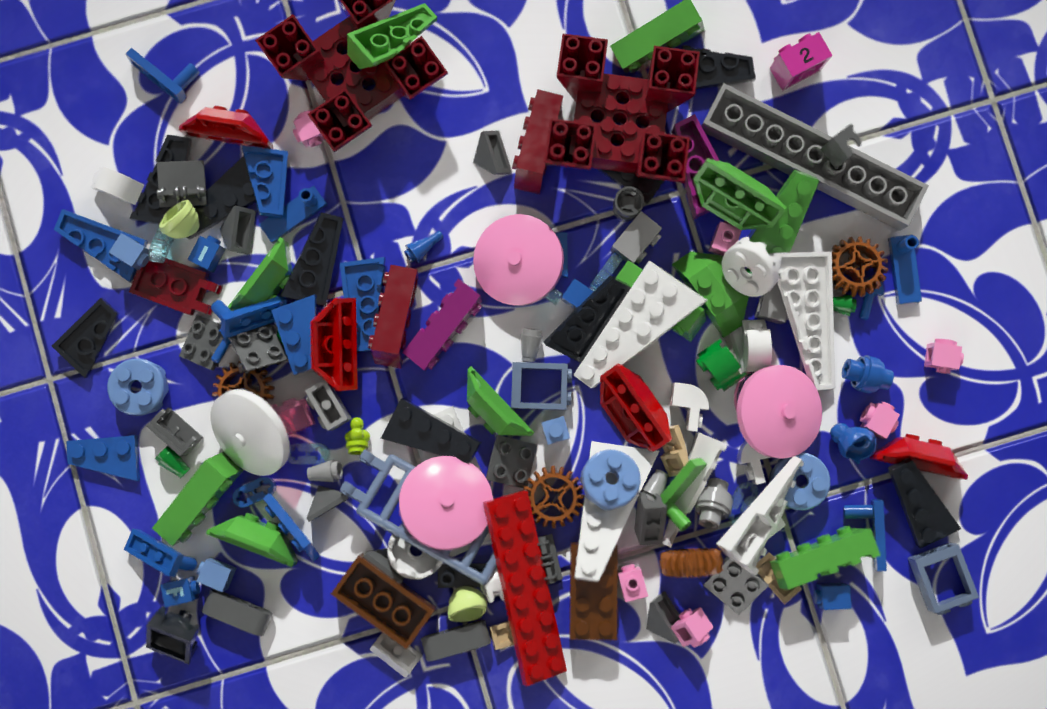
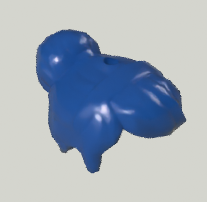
M837 423L830 429L832 440L838 444L841 455L854 460L856 464H860L861 460L871 457L877 449V437L867 428H849L844 423Z

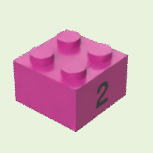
M820 32L812 36L810 33L806 34L798 40L799 43L793 46L788 44L778 51L779 54L774 57L770 70L782 91L821 71L833 56Z

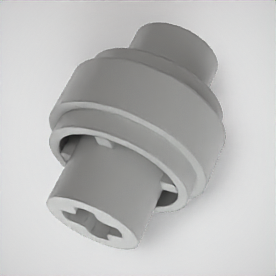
M711 478L708 480L707 487H704L694 506L696 512L700 515L699 524L709 529H718L721 520L727 519L731 514L733 500L731 494L727 492L729 484L726 481Z

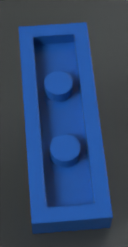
M132 47L125 53L131 65L179 104H182L187 99L183 90L200 74L199 70L189 63L172 81Z
M313 185L309 189H302L298 197L284 206L282 218L270 216L261 222L259 226L271 243L274 244L280 237L283 238L328 204Z
M913 235L888 238L897 305L922 302L915 248L919 245L918 238Z
M278 296L231 311L223 301L217 300L212 304L211 310L221 320V334L228 338L275 322L271 310L287 305V299Z
M871 499V505H844V519H872V534L881 556L874 558V569L876 571H887L883 500Z
M132 528L123 549L168 577H176L178 570L193 571L197 566L195 558L184 556L140 529Z

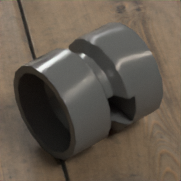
M632 186L620 189L612 205L614 215L624 222L634 220L643 208V194Z

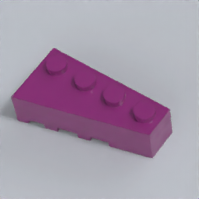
M695 114L676 123L671 131L672 135L690 137L684 185L693 220L710 212L701 206L694 177L706 159L720 161Z
M460 279L454 284L457 287L454 293L446 294L441 301V310H436L431 314L426 322L427 327L425 329L421 328L403 351L404 355L425 371L428 368L432 370L440 360L437 358L442 351L447 352L454 343L452 338L456 333L461 334L468 326L466 321L471 315L475 317L483 307L480 305L482 302L481 296Z

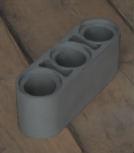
M216 589L210 590L202 609V613L257 636H264L273 614L265 608Z
M483 619L426 635L421 638L426 660L430 662L486 646L491 643L486 621Z

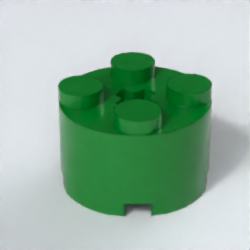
M719 338L697 354L699 359L696 362L703 372L708 370L712 375L710 382L716 390L722 389L725 392L746 377L747 374L739 372L738 369L741 368V365L727 346L722 348L719 345L722 343V340Z

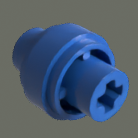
M865 355L857 360L847 359L842 367V378L851 380L852 387L857 391L869 394L876 392L879 388L888 390L893 383L894 372L885 369L884 363L879 358Z

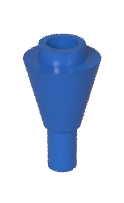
M437 231L428 238L406 244L404 253L410 262L415 261L418 264L433 245L443 239L444 236L440 231Z

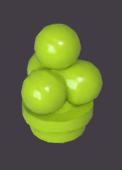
M356 417L350 422L352 430L345 434L346 449H348V454L361 455L364 449L366 450L369 447L370 433L367 430H362L364 421Z

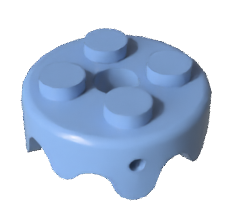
M135 358L123 361L112 371L108 380L107 390L112 404L119 411L135 416L158 411L162 408V401L169 391L165 376L166 372L161 366L149 360ZM138 380L142 384V389L140 392L134 393L131 385L134 381Z
M604 450L594 454L587 461L581 472L580 482L583 485L586 498L602 510L609 511L627 505L636 496L640 488L641 476L638 466L629 455L618 450ZM607 473H614L617 476L618 481L616 484L611 485L607 483L605 479Z
M801 453L795 457L802 459L804 465L798 468L793 480L795 481L799 475H804L807 479V484L803 488L797 487L796 484L794 488L789 487L785 500L787 501L786 507L809 510L821 504L828 495L830 476L825 464L819 458L808 453ZM792 457L780 458L769 474V482L777 476Z

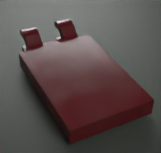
M150 253L149 262L144 267H141L140 270H137L129 293L191 316L194 315L195 310L212 316L211 306L202 303L207 290L220 295L223 286L208 281L209 274Z

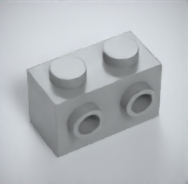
M325 380L305 390L308 396L306 400L310 407L317 411L319 415L317 419L323 429L333 431L352 420L336 390Z

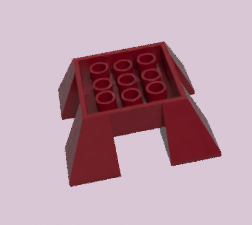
M338 0L347 18L314 41L308 36L294 14L255 40L281 78L311 81L325 102L309 112L308 116L334 152L371 128L372 124L369 120L402 97L409 100L413 99L448 74L422 35L408 44L393 58L372 67L363 68L357 73L353 72V70L358 66L347 54H340L343 50L347 49L348 33L388 18L396 0ZM337 80H344L341 85H335ZM368 85H375L374 89L370 91L365 90Z
M563 33L556 78L576 102L574 121L550 118L544 164L591 170V168L632 173L638 177L684 183L690 137L664 134L666 115L669 111L694 97L700 52L654 46L647 79L605 74L604 67L608 39ZM593 119H598L600 122H594ZM615 122H620L623 125H617ZM637 125H642L645 128H639ZM612 143H618L621 146H614Z

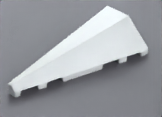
M699 432L695 433L688 461L690 459L702 458L707 465L675 503L685 515L692 511L707 484L712 470L717 466V460L721 452L725 451L728 446ZM670 519L663 536V544L671 548L680 529Z
M795 456L792 457L717 543L726 556L754 576L759 571L756 565L760 556L766 555L767 549L764 546L770 535H774L787 505L785 497L789 487L794 488L796 481L793 480L798 468L804 465L802 459Z

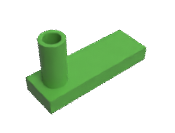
M702 458L690 459L661 494L663 504L667 505L666 515L681 532L686 530L692 522L675 503L707 465Z

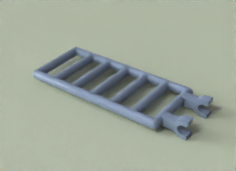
M364 449L360 455V462L379 471L368 491L364 493L346 481L340 488L342 494L360 503L356 509L357 514L482 585L487 584L497 566L494 552L482 574L469 566L489 532L488 524L481 535L471 543L461 562L449 555L451 550L433 549L418 542L408 532L403 523L399 527L388 521L399 502L402 485L415 466L393 454L389 455L384 462ZM394 465L405 471V474L379 516L370 511L368 507Z

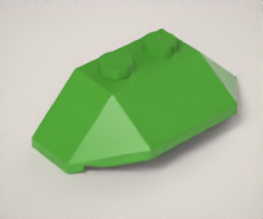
M706 159L694 177L701 206L740 230L764 227L773 228L786 211L783 203L767 186L729 163Z
M281 237L277 240L257 269L227 306L231 311L275 298L281 289H284L292 272L288 242Z
M690 251L674 262L672 266L687 287L708 300L701 307L724 338L742 326L749 296L736 291L725 279L722 271L723 255Z
M470 366L467 378V402L470 406L467 409L476 418L481 416L486 421L483 426L492 435L496 432L498 435L532 436L534 431Z
M246 513L245 515L234 517L208 529L206 535L289 567L297 565L298 559L288 536L279 529L280 527L277 523L271 521L263 523L258 521L259 517L254 514Z

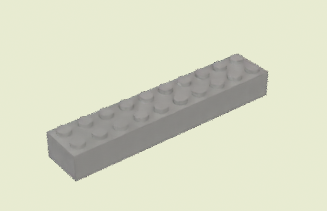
M723 83L701 126L706 134L788 175H791L795 169L817 177L819 183L816 189L899 231L910 225L929 185L851 146L849 147L852 149L853 155L835 169L821 151V148L832 138L831 136Z

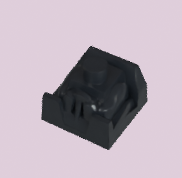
M161 606L147 623L146 648L189 664L197 648L198 642L195 639L199 631V625L193 626L190 624L192 615L188 611L180 610L178 614L168 612L165 615V607Z

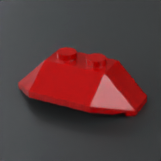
M222 106L205 107L179 125V131L185 136L273 149L272 143L248 111L236 109L233 112L227 111V108Z
M334 298L310 322L311 369L336 391L358 390L356 298Z
M619 363L600 376V404L627 442L654 452L672 440L667 413L641 376Z
M912 434L895 438L876 450L869 458L890 464H896L910 458L920 471L955 479H968V474L950 447L942 446V441L928 439V442L919 441L920 436Z

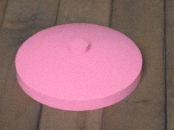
M523 214L505 216L493 222L481 234L474 251V271L483 290L495 300L513 306L533 304L546 297L555 288L561 277L564 265L562 245L556 233L538 218Z
M776 365L762 368L750 376L739 394L737 402L739 428L747 443L764 456L790 458L799 455L813 443L821 426L822 404L819 393L809 377L794 367Z
M439 456L420 463L409 473L401 488L399 510L404 526L418 542L433 549L454 550L472 543L487 526V519L483 502L492 500L493 496L486 477L472 463L463 462L452 456Z

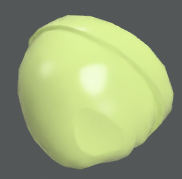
M189 200L177 203L165 213L159 224L160 231L170 238L182 239L195 234L199 230L198 213L192 207L193 205Z
M459 587L455 589L449 599L448 619L453 622L475 621L485 614L487 600L479 590L473 587Z

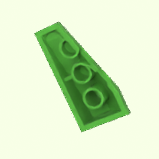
M424 3L348 33L347 55L359 69L372 67L389 60L436 22L437 16Z

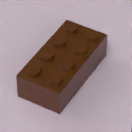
M570 542L569 638L573 640H617L618 545H615L599 581L593 582L574 579L579 542Z
M361 553L334 588L331 595L407 650L436 609V606L405 583L399 584L363 557L364 554Z

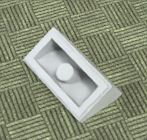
M383 632L370 648L375 655L405 678L422 657L411 646L406 650Z

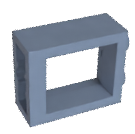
M513 362L511 408L567 410V405L571 406V392H567V383H572V369H568V364ZM522 369L561 370V404L521 403Z
M950 542L908 558L928 611L937 613V615L949 613L952 607H965L973 603L972 600L979 598L959 544ZM952 557L965 593L937 602L924 567Z

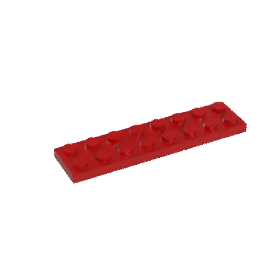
M522 490L485 501L483 506L522 683L525 686H530L567 671L549 586L547 580H544L546 572L544 566L541 565L543 564V559H540L542 554L540 545L538 546L539 541L528 491Z

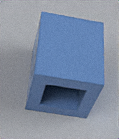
M122 233L109 251L110 254L138 270L149 262V255L152 252Z
M564 416L541 422L547 445L570 438Z
M211 557L206 559L205 562L202 561L197 569L199 576L196 582L223 592L229 588L237 567Z

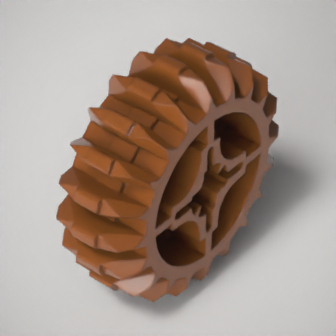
M860 236L856 242L853 237H849L847 242L842 239L839 242V246L834 245L832 247V282L837 283L834 286V290H838L841 287L843 288L842 295L850 291L852 297H855L857 292L860 297H864L866 292L872 294L874 288L879 289L881 287L880 282L886 280L884 274L888 272V268L884 265L888 263V259L881 258L885 253L884 251L877 252L878 244L872 247L870 245L871 239H867L863 243V239ZM849 252L848 262L844 263L843 266H839L840 256ZM860 253L866 255L869 259L863 258ZM857 264V266H860V269L856 270V268L854 269L852 265ZM873 268L872 279L864 282V272ZM843 275L850 276L853 282L845 278Z
M240 360L237 366L234 363H229L230 371L223 367L221 370L224 376L216 375L220 383H213V387L218 388V392H213L212 396L220 397L227 391L234 390L235 388H245L263 399L271 407V403L267 402V399H274L275 396L269 394V390H275V386H268V383L272 382L273 378H264L268 374L266 369L261 371L255 369L247 374L242 372L243 377H240L239 382L235 385H229V383L236 375L241 374L238 368V364L241 363ZM251 374L258 380L260 391L253 388V379H250Z
M551 466V473H547V469L543 467L542 472L544 475L540 476L535 471L534 475L537 480L534 481L532 478L527 480L532 484V487L524 486V490L530 492L529 499L533 509L532 513L533 515L535 513L538 515L535 518V523H538L543 518V527H547L548 521H552V528H556V521H560L561 526L564 527L565 522L563 519L567 518L572 523L573 518L570 514L574 513L576 516L580 514L575 510V507L583 508V504L577 502L578 499L584 498V494H577V491L582 490L583 486L578 485L575 487L574 484L579 481V478L575 477L570 480L571 471H568L566 476L563 475L564 467H560L559 473H555V466ZM560 478L567 483L559 488H552L545 479ZM540 484L545 491V498L536 505L534 493ZM546 487L550 491H554V493L555 491L560 492L557 498L561 506L547 500L550 496ZM571 488L573 498L570 507L567 509L562 503V496ZM553 505L562 514L550 516L544 514L541 510Z
M675 549L660 554V568L665 576L676 578L701 577L719 574L723 571V557L718 549Z

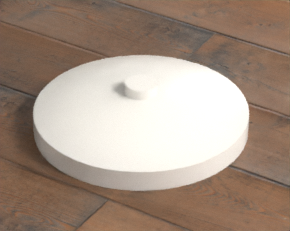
M239 389L230 390L215 400L210 415L212 430L222 450L236 465L249 473L260 476L271 475L284 466L290 452L289 439L281 419L269 404L257 395Z

